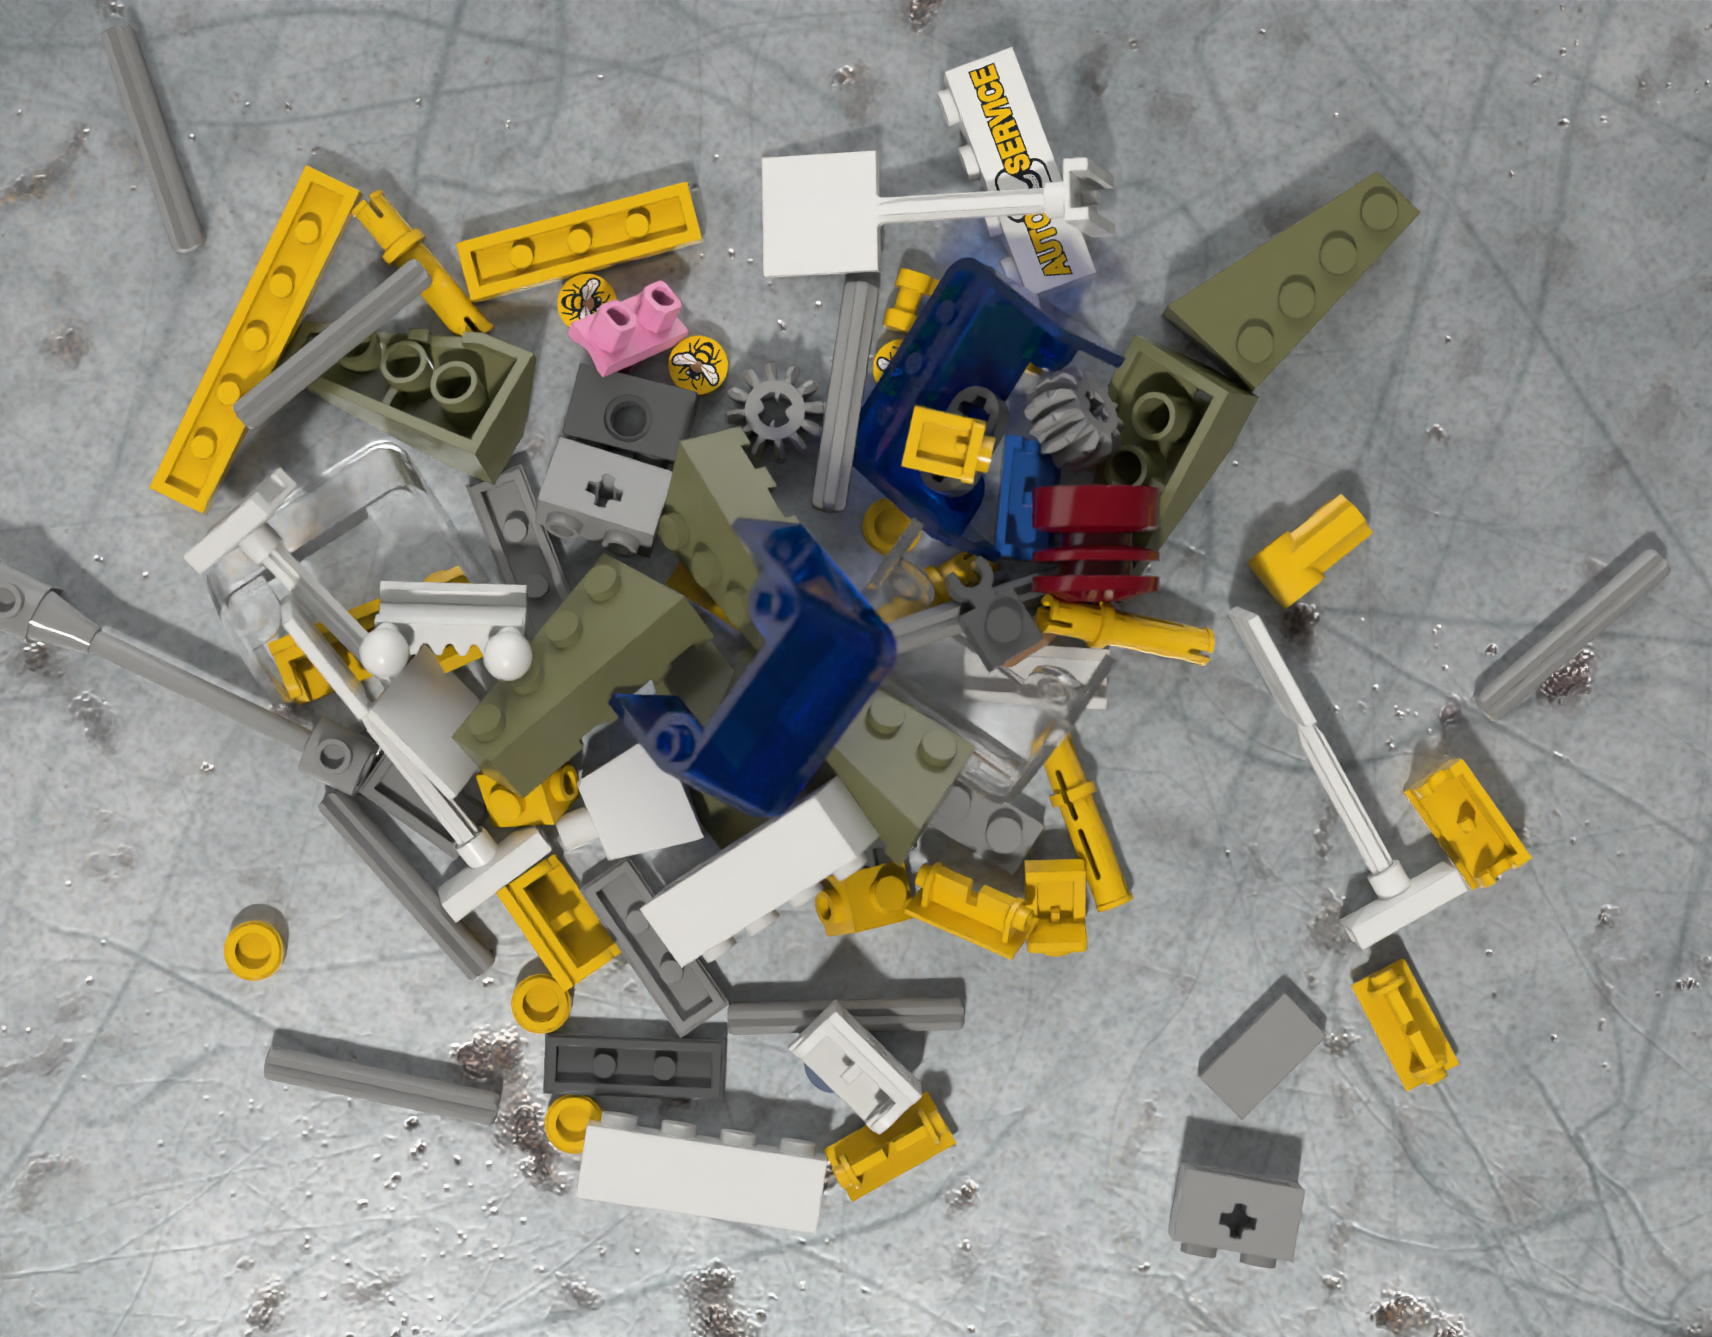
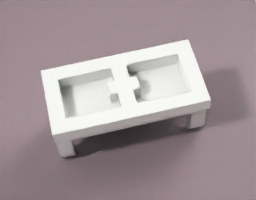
M836 999L789 1045V1050L807 1064L878 1135L889 1128L912 1104L914 1105L922 1097L921 1082Z

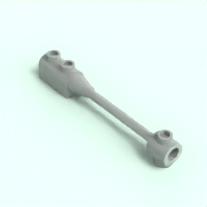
M0 560V630L29 643L40 642L84 654L93 653L302 752L298 765V771L352 797L356 795L362 786L379 748L375 740L326 717H323L314 731H311L103 632L99 625L61 598L62 589Z

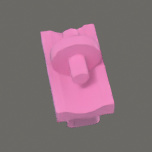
M660 280L645 286L642 293L624 301L613 300L599 306L596 313L572 322L567 335L573 342L581 344L588 351L594 361L596 370L602 377H605L615 372L630 374L640 367L642 360L676 346L686 338L689 331L677 317L682 307L681 301L668 285Z

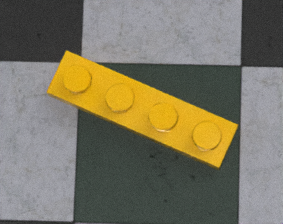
M685 181L456 243L470 299L475 304L572 278L580 274H587L702 243L703 239L688 183Z

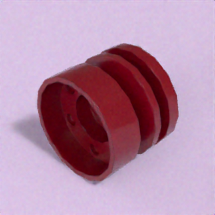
M1073 485L1032 488V528L1043 532L1060 534V546L1032 552V562L1060 563V576L1032 577V592L1052 594L1066 601L1077 602L1126 601L1145 593L1160 592L1159 576H1133V563L1160 562V552L1133 546V534L1160 528L1159 487Z

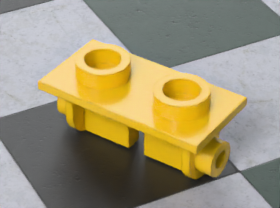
M936 862L933 866L924 863L920 867L915 885L921 888L904 910V913L1009 960H1013L1039 920L1033 917L1034 910L1025 906V899L1012 897L985 884L979 893L973 891V879L945 868V865L940 862Z
M1404 958L1350 985L1406 1092L1423 1083L1426 1086H1430L1443 1080L1448 1076L1446 1071L1459 1065L1451 1046Z
M925 1091L914 1105L912 1104L880 1135L865 1125L826 1147L823 1151L833 1167L832 1171L843 1190H846L851 1201L854 1202L955 1145L957 1142L928 1091Z

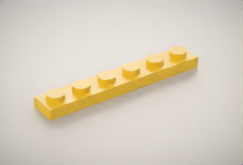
M305 166L149 486L150 489L202 514L208 515L249 430L235 414L233 405L275 371L288 350L353 216L351 212L359 204L363 196L360 190L310 166Z

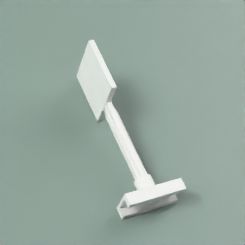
M876 150L762 158L763 276L775 278L881 272L880 229L886 223L1046 214L1048 219L1064 218L1065 222L1091 238L1115 236V224L1097 213V205L1101 204L1100 192L1096 191V189L1114 188V176L1087 157L1063 159V181L1046 182L1044 188L881 198L879 152Z
M279 467L219 519L206 532L207 535L192 547L183 558L199 574H202L237 547H240L257 565L262 562L361 662L360 646L363 639L369 633L280 544L283 538L267 523L297 486ZM423 644L417 655L413 654L399 673L390 677L375 676L382 683L384 690L371 705L369 714L366 717L450 801L459 794L478 768L451 737L481 701L452 671L445 673L436 655Z
M290 593L280 600L283 627L359 721H363L368 733L457 842L455 850L467 863V866L437 888L442 907L455 923L552 851V847L546 841L548 836L540 825L519 826L498 843L495 842L483 826L476 827L456 800L453 798L449 801L366 717L373 703L367 699L364 686Z
M1238 606L1228 611L1227 613L1280 710L1284 716L1294 722L1301 748L1370 871L1367 879L1378 898L1339 920L1352 942L1356 941L1360 949L1364 950L1468 891L1457 870L1443 861L1409 880L1400 861L1392 860L1325 736L1314 725L1317 721L1260 617Z

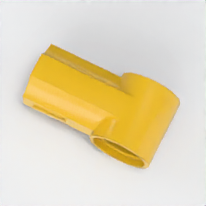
M1341 493L1309 516L1308 520L1293 532L1285 531L1246 564L1284 610L1326 577L1323 574L1326 570L1373 534V532L1369 528L1366 519L1354 504L1349 502Z

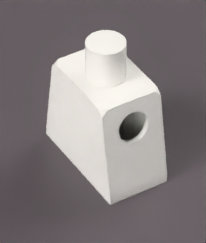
M662 731L650 735L579 780L577 785L585 806L564 814L555 823L567 851L600 839L608 860L689 843L706 837Z

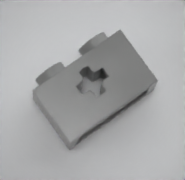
M559 437L537 499L535 523L544 525L548 532L560 538L573 540L582 537L601 543L607 551L621 557H634L637 554L650 559L658 536L659 521L663 514L672 471ZM601 498L609 500L605 508L597 506Z
M1180 1162L1168 1234L1173 1241L1181 1242L1180 1251L1187 1254L1216 1258L1217 1249L1241 1253L1239 1261L1244 1264L1274 1269L1277 1259L1293 1262L1305 1189L1296 1182ZM1235 1204H1240V1208L1249 1216V1222H1238L1235 1231H1230L1225 1221L1220 1218L1221 1212L1232 1213Z

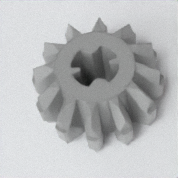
M768 361L765 365L768 381L760 383L755 372L747 369L743 372V377L752 391L748 394L739 388L731 387L729 389L728 397L734 402L744 405L745 409L730 410L725 412L724 416L726 423H748L742 430L748 440L754 436L757 438L751 450V457L754 460L759 461L764 456L767 445L770 444L774 445L775 462L777 464H784L786 454L783 444L791 442L796 453L804 456L808 453V448L799 436L801 431L812 437H821L822 427L817 423L807 420L806 416H820L824 414L826 403L820 401L804 403V400L818 390L819 385L815 379H812L796 389L794 386L800 375L799 366L792 364L786 372L784 381L777 380L778 371L776 363ZM775 398L777 405H780L781 399L786 400L791 405L785 411L788 420L785 425L776 427L775 421L772 420L770 426H766L760 421L766 414L763 404L769 399Z
M1075 365L1065 370L1060 369L1038 382L1036 387L1027 393L1029 405L1024 409L1027 419L1033 425L1030 435L1037 437L1041 444V453H1049L1054 465L1059 469L1067 467L1073 473H1078L1084 469L1089 470L1112 456L1113 452L1122 446L1120 433L1125 428L1123 422L1116 414L1119 405L1111 401L1108 396V387L1100 386L1095 374L1090 370L1083 372Z

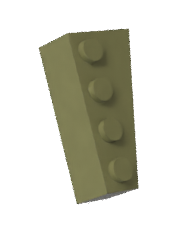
M1376 171L1168 305L1162 316L1229 379L1253 392L1421 212Z
M738 426L680 441L663 514L659 521L658 535L664 545L669 550H672L694 576L697 584L708 592L726 613L729 621L738 627L760 653L763 661L773 668L789 688L849 670L862 622L825 562L822 560L813 563L810 559L805 539L807 533L797 517L793 515L785 518L770 493L774 492L777 485L765 466L755 469L744 450L748 449L750 441L742 428Z
M603 553L530 641L529 644L533 657L529 670L522 677L515 680L505 681L499 679L451 738L486 776L518 796L525 798L584 747L582 738L596 726L606 722L611 725L627 711V708L623 705L627 699L650 680L657 686L675 670L670 664L692 644L699 650L714 637V634L685 596Z
M751 643L741 655L724 694V697L778 749L786 747L804 765L802 773L817 787L822 786L838 775L879 832V838L887 845L884 852L899 867L956 785L976 748L973 744L851 667L849 670L789 688L773 668L763 661L760 653Z

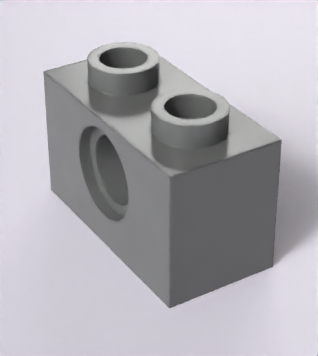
M580 363L562 433L567 439L608 452L612 449L634 455V460L667 470L669 464L674 465L679 442L690 439L699 396L695 391L618 372L602 377L596 370V367ZM626 406H637L643 409L647 418L644 429L632 437L621 436L614 428L616 414Z

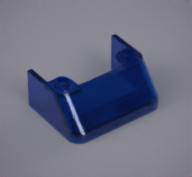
M971 257L961 258L947 269L861 408L853 467L928 536L996 563L1002 553L969 524L983 501L985 492L983 476L981 475L977 484L969 493L962 497L950 498L931 490L924 484L920 476V470L901 466L915 405L946 412L950 403L960 391L973 386L987 388L1006 402L1030 362L1040 369L1055 372L1066 367L1073 360L1078 350L1118 369L1126 358L1074 317L993 267ZM973 407L968 417L988 422L990 414L986 413L984 408L978 409Z
M737 517L731 528L765 567V570L755 582L749 596V614L755 627L766 639L764 645L705 727L702 726L679 696L613 694L607 703L663 772L750 817H777L782 815L791 806L888 675L896 660L897 643L891 628L801 523Z

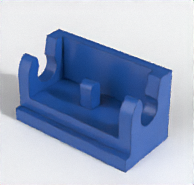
M1006 434L1003 440L992 554L994 559L1032 562V552L1054 546L1055 533L1043 532L1032 528V488L1059 486L1061 469L1054 465L1049 453H1041L1039 441L1027 440L1023 436Z

